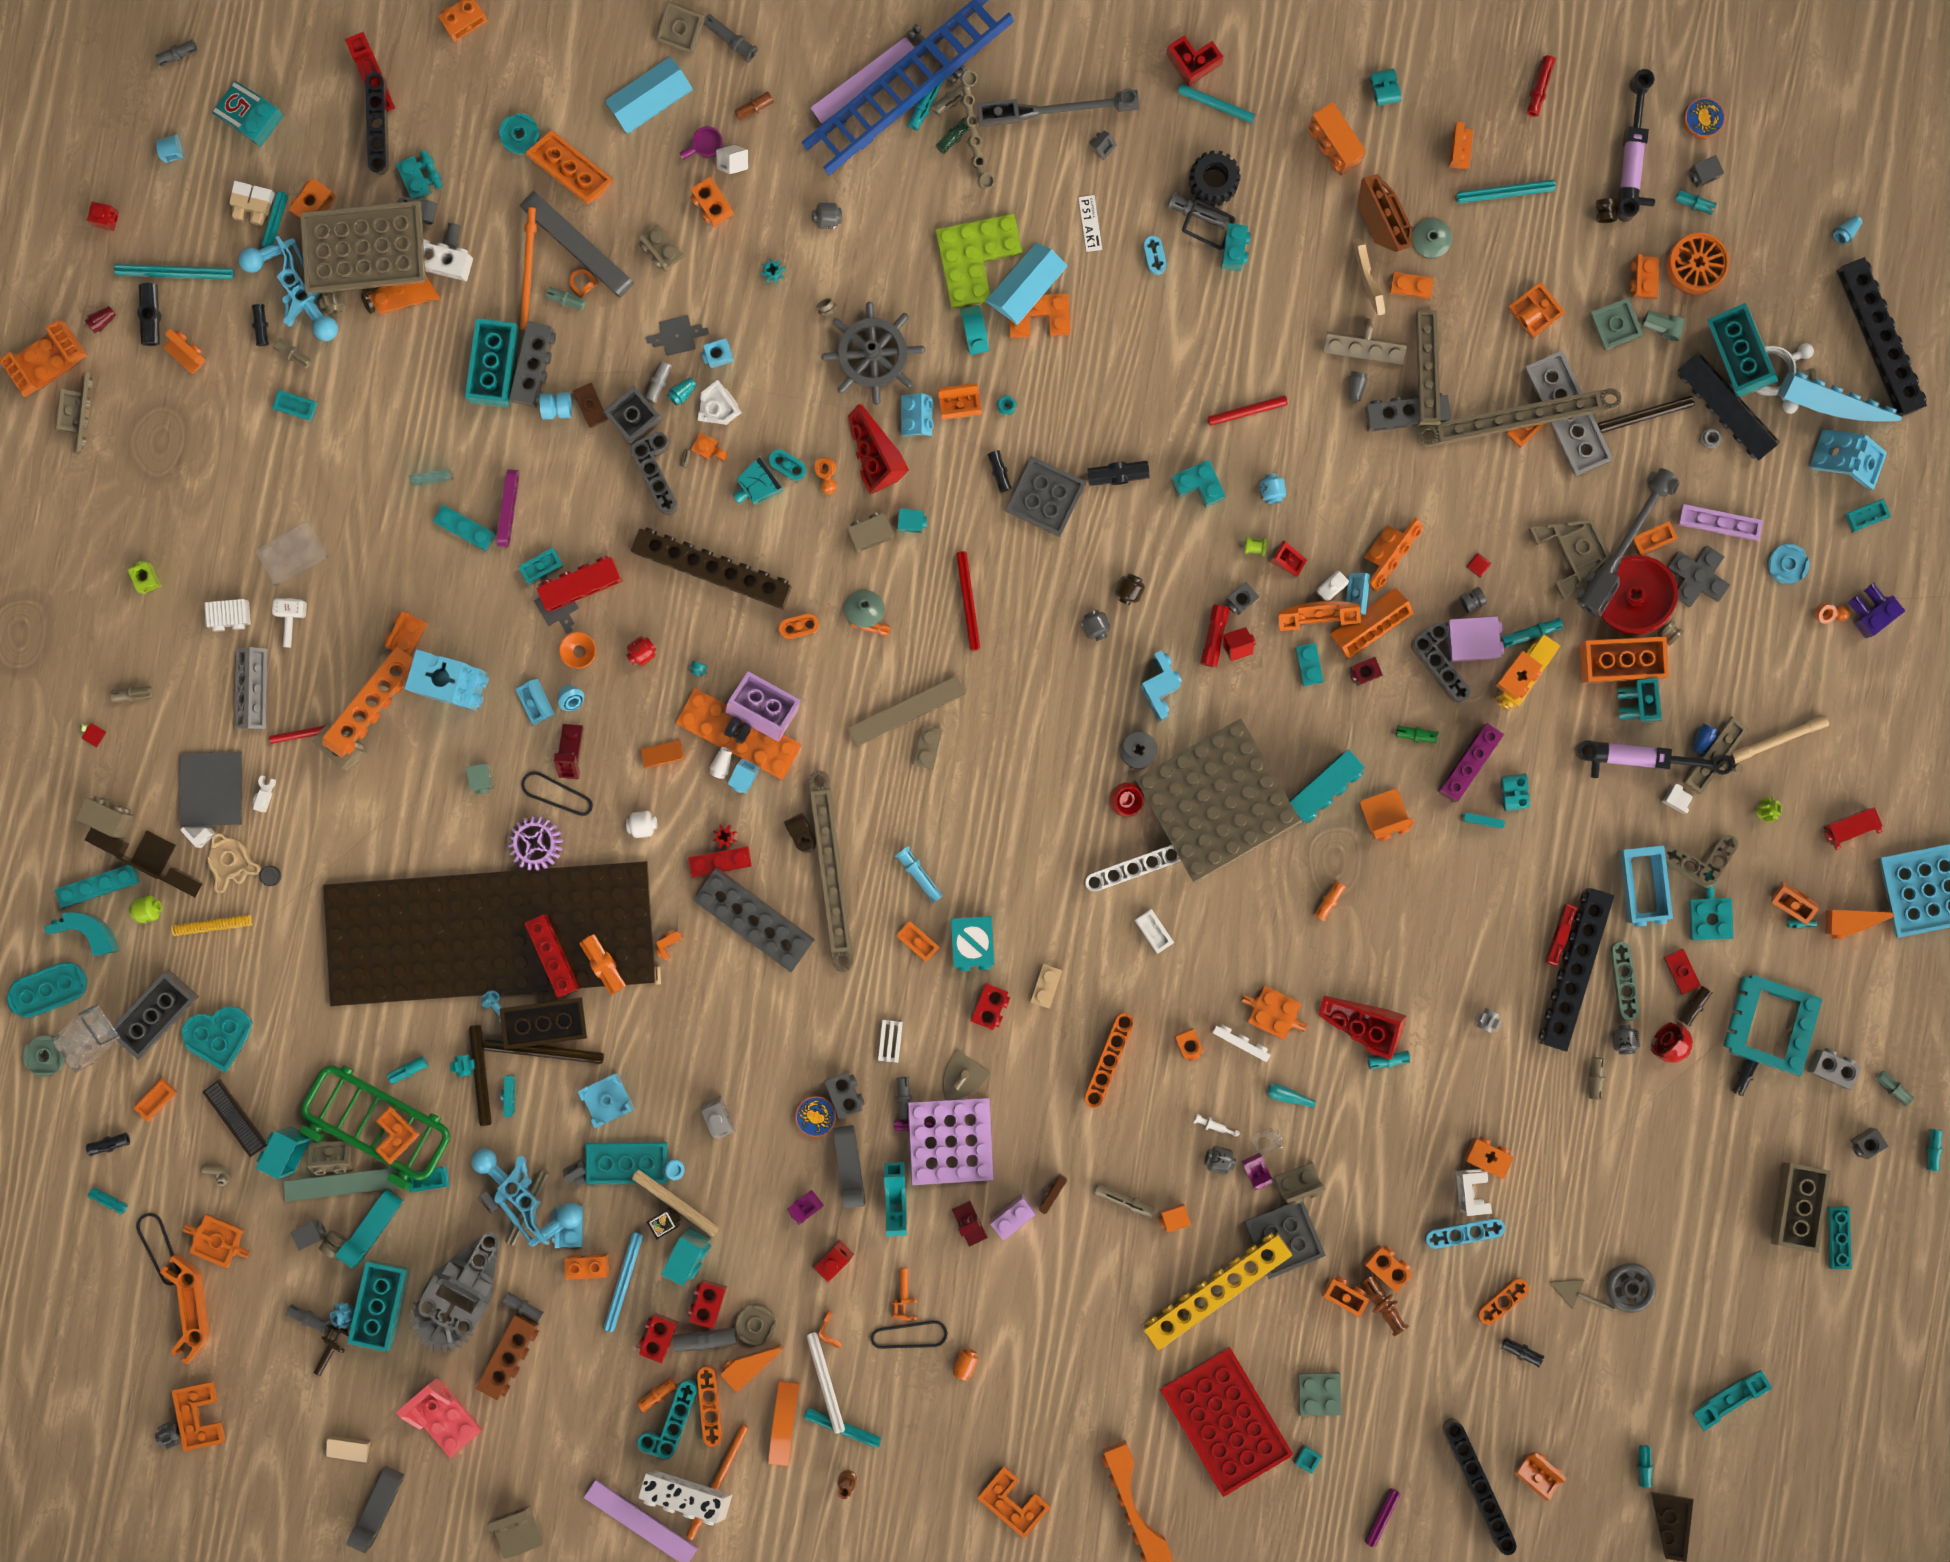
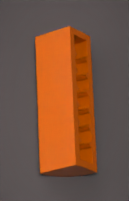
M1394 588L1366 608V614H1361L1360 624L1342 625L1330 633V636L1347 659H1350L1410 617L1414 612L1409 601Z

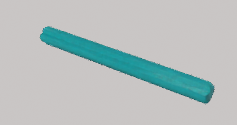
M136 264L114 265V274L117 276L234 279V270L232 268Z

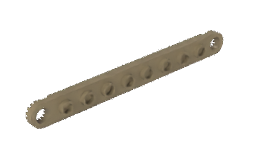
M1609 388L1444 421L1440 425L1423 426L1419 431L1418 438L1422 445L1431 447L1613 410L1620 405L1621 394L1618 390ZM1612 394L1617 400L1610 404L1605 400L1607 395ZM1430 431L1435 436L1433 440L1427 441L1423 438V434Z
M815 771L809 777L832 960L833 966L837 971L846 972L853 966V954L830 779L825 772ZM822 775L825 778L823 786L818 787L814 784L815 776ZM840 956L848 958L849 964L847 967L841 968L838 966L837 960Z

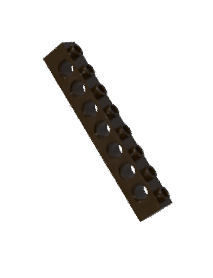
M646 527L643 530L639 528L631 549L633 554L784 610L792 589L791 585L788 584V580L777 577V580L769 577V573L758 570L757 573L750 570L751 566L744 563L736 565L731 563L732 559L721 555L720 558H717L709 550L702 548L699 551L694 549L695 545L683 541V544L675 542L676 538L665 534L664 537L656 535L657 531ZM655 541L660 542V549L652 551V543ZM674 548L679 549V556L671 558L670 551ZM691 556H698L697 564L690 565L688 563ZM712 562L717 563V570L708 572L707 566ZM735 570L736 577L734 579H727V571ZM747 577L755 578L753 586L745 585ZM766 584L774 585L772 593L767 594L764 592Z

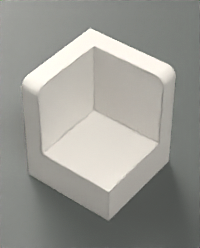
M732 145L716 150L718 170L732 174L748 169L747 149Z
M1671 784L1661 802L1682 814L1688 813L1689 809L1687 807L1693 796L1683 791L1682 786Z
M188 826L180 829L191 843L198 848L205 846L216 834L209 826Z

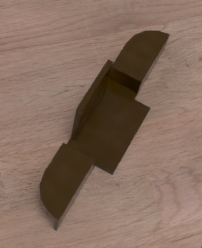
M91 827L85 838V841L112 854L118 860L155 879H160L194 898L203 885L198 879L177 868H170L166 876L161 874L176 845L150 831H146L132 859L124 855L129 843L117 837H111Z

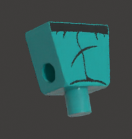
M758 457L737 478L742 488L732 495L738 504L750 498L753 504L756 505L783 492V488L763 460Z

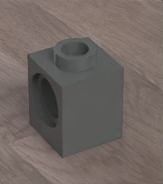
M1716 155L1694 164L1689 169L1690 180L1692 183H1695L1697 188L1719 179L1724 174Z
M1245 582L1226 599L1228 601L1227 606L1234 614L1237 612L1240 615L1258 600L1259 596ZM1244 595L1247 600L1246 604H1238L1236 596Z
M1872 1127L1850 1140L1854 1145L1852 1146L1854 1153L1864 1159H1870L1889 1147L1879 1130ZM1869 1139L1871 1147L1866 1150L1864 1143Z
M318 1219L290 1232L298 1250L326 1238L325 1227L321 1222L319 1223Z

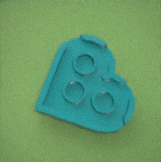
M228 1006L217 1010L213 1016L197 1014L190 1017L183 1025L181 1034H183L184 1046L190 1052L226 1073L247 1041L253 1022L243 1009L235 1006Z

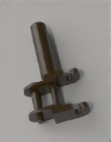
M328 1325L329 1331L326 1337L322 1336L324 1343L328 1342L330 1344L315 1368L314 1374L321 1376L334 1350L344 1353L345 1349L340 1348L336 1341L341 1333L349 1337L346 1329H339L334 1325ZM333 1331L337 1333L334 1340L330 1339Z

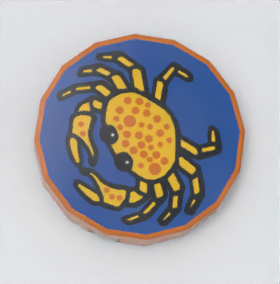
M1711 98L1694 100L1684 113L1686 130L1697 138L1707 139L1715 136L1722 129L1725 122L1723 107Z
M808 1097L797 1108L795 1115L796 1124L808 1136H823L830 1132L835 1125V1108L824 1097Z

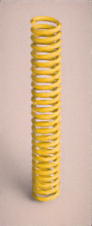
M248 914V917L247 915H239L238 917L235 916V918L232 917V919L231 917H226L219 920L216 919V921L215 919L213 921L210 919L209 921H200V923L197 921V923H184V925L182 923L181 925L175 924L174 931L176 934L173 932V925H171V932L174 936H179L183 934L189 935V933L217 931L218 929L224 930L240 926H252L251 916Z

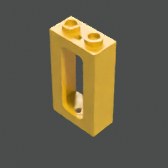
M1543 634L1533 641L1526 653L1543 665L1540 669L1543 672L1560 648V645ZM1523 673L1517 674L1519 676L1517 680H1522ZM1531 681L1529 683V685L1527 686L1529 688V691L1531 690L1535 682ZM1500 690L1495 699L1498 700V705L1508 710V708L1514 709L1519 707L1526 695L1523 698L1519 697L1513 700Z

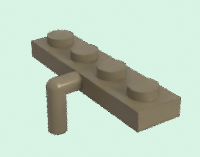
M1369 318L1364 321V336L1327 331L1323 353L1402 365L1404 363L1407 343L1371 338L1373 324Z
M1730 717L1700 758L1711 759L1722 754L1729 756L1746 734L1748 728L1736 718ZM1723 759L1718 760V769L1721 766L1726 768V762ZM1734 764L1731 772H1742L1743 766L1741 764ZM1694 766L1683 782L1696 793L1702 794L1716 774L1709 767Z

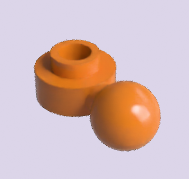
M823 457L816 461L815 472L819 477L823 478L821 483L822 492L833 494L836 491L837 485L831 479V476L836 471V464L831 458Z
M1823 602L1816 607L1814 615L1821 623L1828 624L1835 618L1839 621L1847 620L1851 615V611L1845 605L1835 607L1828 602Z

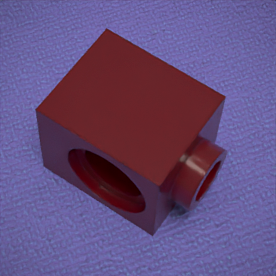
M1376 657L1351 666V671L1349 672L1352 682H1356L1357 686L1383 676ZM1361 667L1368 668L1370 672L1368 677L1361 676Z

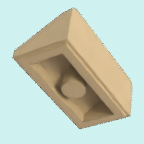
M329 1436L327 1438V1457L367 1463L371 1442Z

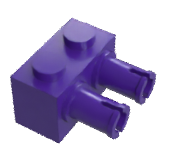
M1872 583L1863 590L1875 604L1873 608L1869 609L1859 595L1848 602L1859 616L1854 624L1865 638L1875 636L1905 612V609L1893 595L1889 597L1884 596L1875 583Z

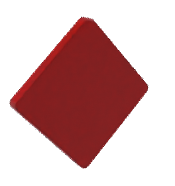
M1477 553L1467 565V568L1481 578L1491 566V563Z
M90 723L82 739L98 747L106 731Z

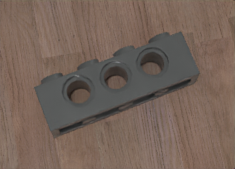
M527 322L510 394V400L513 403L537 408V403H540V394L543 393L541 386L542 383L545 384L547 379L546 365L550 364L552 357L550 352L551 344L554 345L556 340V333H554L552 326ZM539 341L543 342V347L541 349H534L535 343ZM538 361V367L536 369H530L529 366L531 362ZM529 380H533V387L530 389H526V382Z
M1440 393L1441 422L1451 419L1448 395ZM1418 395L1411 396L1409 400H1402L1401 397L1390 399V402L1383 403L1382 400H1373L1365 407L1368 432L1422 426L1419 425ZM1404 407H1409L1412 410L1411 416L1403 413ZM1383 410H1390L1392 418L1384 417Z

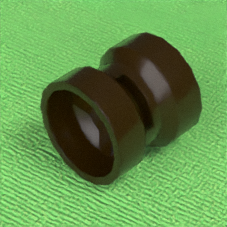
M1604 198L1596 201V208L1598 209L1596 222L1612 223L1617 221V214L1615 213L1616 199Z

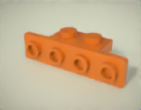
M1414 518L1404 533L1387 525L1364 556L1366 561L1378 567L1368 582L1376 592L1385 585L1390 573L1397 568L1399 561L1403 555L1408 553L1413 541L1420 536L1423 525L1419 519Z

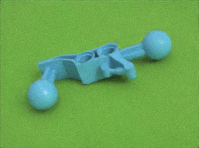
M277 236L278 242L260 250L249 247L240 252L238 257L239 266L249 273L258 272L262 269L264 261L283 253V270L277 275V278L289 293L282 298L285 304L284 323L288 327L293 326L296 317L305 310L313 321V333L317 339L330 341L336 337L338 333L337 322L331 317L323 316L315 305L321 293L307 294L305 299L298 300L299 295L306 292L305 284L297 274L295 258L288 250V248H294L304 270L303 257L296 245L295 239L292 238L283 242ZM289 278H295L292 284H287Z
M488 1148L478 1149L471 1158L473 1169L480 1174L488 1173L500 1185L497 1188L498 1191L494 1200L502 1207L513 1224L519 1228L530 1246L533 1247L539 1242L549 1244L548 1239L561 1229H573L581 1223L583 1219L582 1209L578 1204L571 1202L562 1205L558 1210L557 1218L540 1229L537 1225L536 1210L541 1202L527 1189L532 1181L527 1175L526 1158L518 1156L515 1168L510 1176H508L497 1165V1158L492 1150ZM515 1183L517 1187L516 1192L510 1194L508 1191L509 1186ZM529 1197L531 1205L528 1208H524L523 1201ZM507 1199L522 1212L526 1227L535 1235L533 1239L530 1238L518 1218L505 1201Z

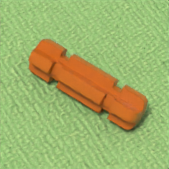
M851 623V626H852V627L859 629V627H857V626H855V625H853V624ZM877 623L868 628L860 627L861 630L876 634L878 632L883 636H888L890 632V626L886 624L880 625V623Z

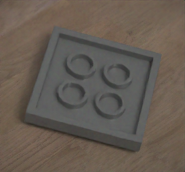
M1031 457L1006 512L1061 537L1086 485V481L1035 457Z
M1303 1201L1295 1205L1287 1203L1245 1221L1256 1247L1263 1243L1262 1239L1269 1233L1274 1235L1278 1232L1292 1252L1290 1258L1267 1273L1268 1279L1326 1256ZM1269 1249L1261 1252V1256L1265 1259H1269L1273 1255V1252Z

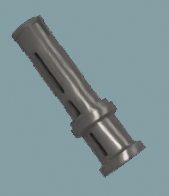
M711 14L706 15L708 20L705 18L703 25L730 44L731 50L740 53L747 62H750L758 52L757 46L749 44L744 36H737Z
M1174 192L1167 209H1175L1186 216L1192 208L1193 199L1178 196L1177 192ZM1197 204L1192 213V216L1219 226L1222 229L1225 228L1229 218Z

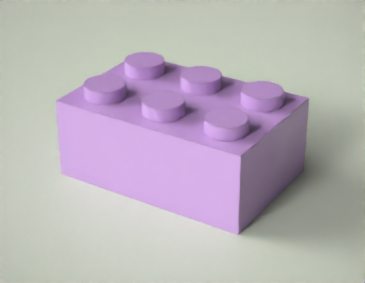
M747 671L729 699L725 713L779 742L798 712L801 700Z

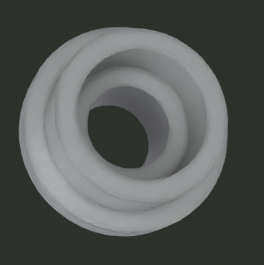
M1713 428L1705 430L1701 435V443L1708 449L1716 448L1722 440L1720 432ZM1708 436H1712L1714 441L1709 442Z

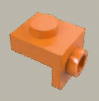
M674 929L664 933V938L656 942L658 946L655 948L660 958L664 957L665 960L671 959L666 947L683 939L681 932H675Z

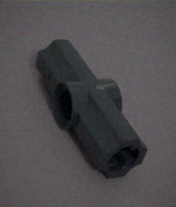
M142 283L139 284V308L137 311L140 318L141 345L157 346L160 345L159 322L162 317L159 311L158 285ZM153 311V315L146 319L147 312Z
M1148 461L1133 463L1114 462L1108 464V466L1087 468L1089 486L1104 484L1122 485L1129 481L1150 478Z

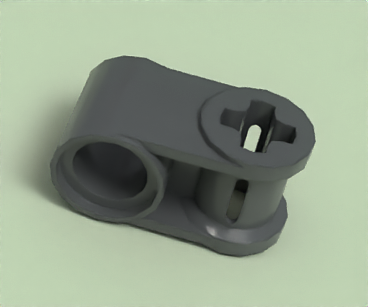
M402 197L397 200V203L421 202L422 223H434L437 203L409 197Z

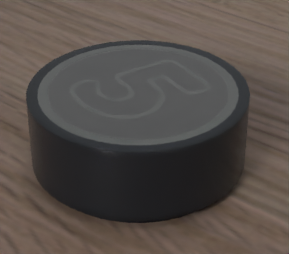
M275 866L264 867L259 875L260 881L266 886L277 885L282 876L280 870Z

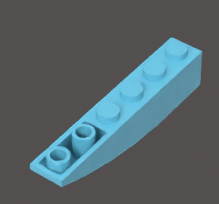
M1796 371L1795 374L1788 372L1777 393L1782 398L1840 418L1862 421H1901L1902 419L1896 413L1897 409L1886 405L1885 408L1878 406L1879 402L1869 398L1867 401L1861 400L1862 396L1851 391L1849 395L1843 393L1844 389L1832 385L1831 388L1825 386L1826 382L1814 378L1813 381L1807 379L1808 375Z

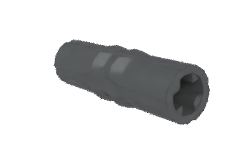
M735 1327L673 1335L675 1353L737 1344Z

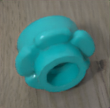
M1009 395L1003 396L997 401L998 411L1003 415L1013 414L1017 407L1016 400Z
M692 660L691 666L688 665L691 668L690 673L700 677L702 674H707L706 669L708 666Z

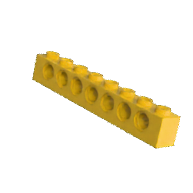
M1278 1232L1274 1235L1272 1233L1266 1235L1262 1239L1263 1243L1257 1247L1255 1244L1245 1251L1246 1255L1242 1258L1237 1256L1228 1263L1230 1266L1225 1270L1220 1268L1212 1274L1213 1278L1208 1282L1205 1280L1200 1282L1195 1287L1196 1290L1191 1294L1187 1292L1178 1299L1180 1302L1176 1305L1170 1304L1162 1310V1315L1157 1318L1153 1316L1147 1320L1144 1331L1158 1351L1290 1258L1292 1252ZM1269 1249L1273 1252L1271 1258L1265 1259L1261 1256V1252ZM1252 1261L1256 1264V1268L1249 1271L1245 1269V1263ZM1236 1273L1239 1276V1280L1234 1283L1230 1282L1227 1278L1228 1275ZM1214 1285H1219L1223 1291L1220 1294H1214L1211 1288ZM1197 1297H1203L1206 1303L1203 1306H1197L1194 1300ZM1186 1309L1189 1312V1316L1181 1318L1178 1315V1311ZM1163 1321H1170L1173 1327L1165 1330L1162 1328L1161 1323Z

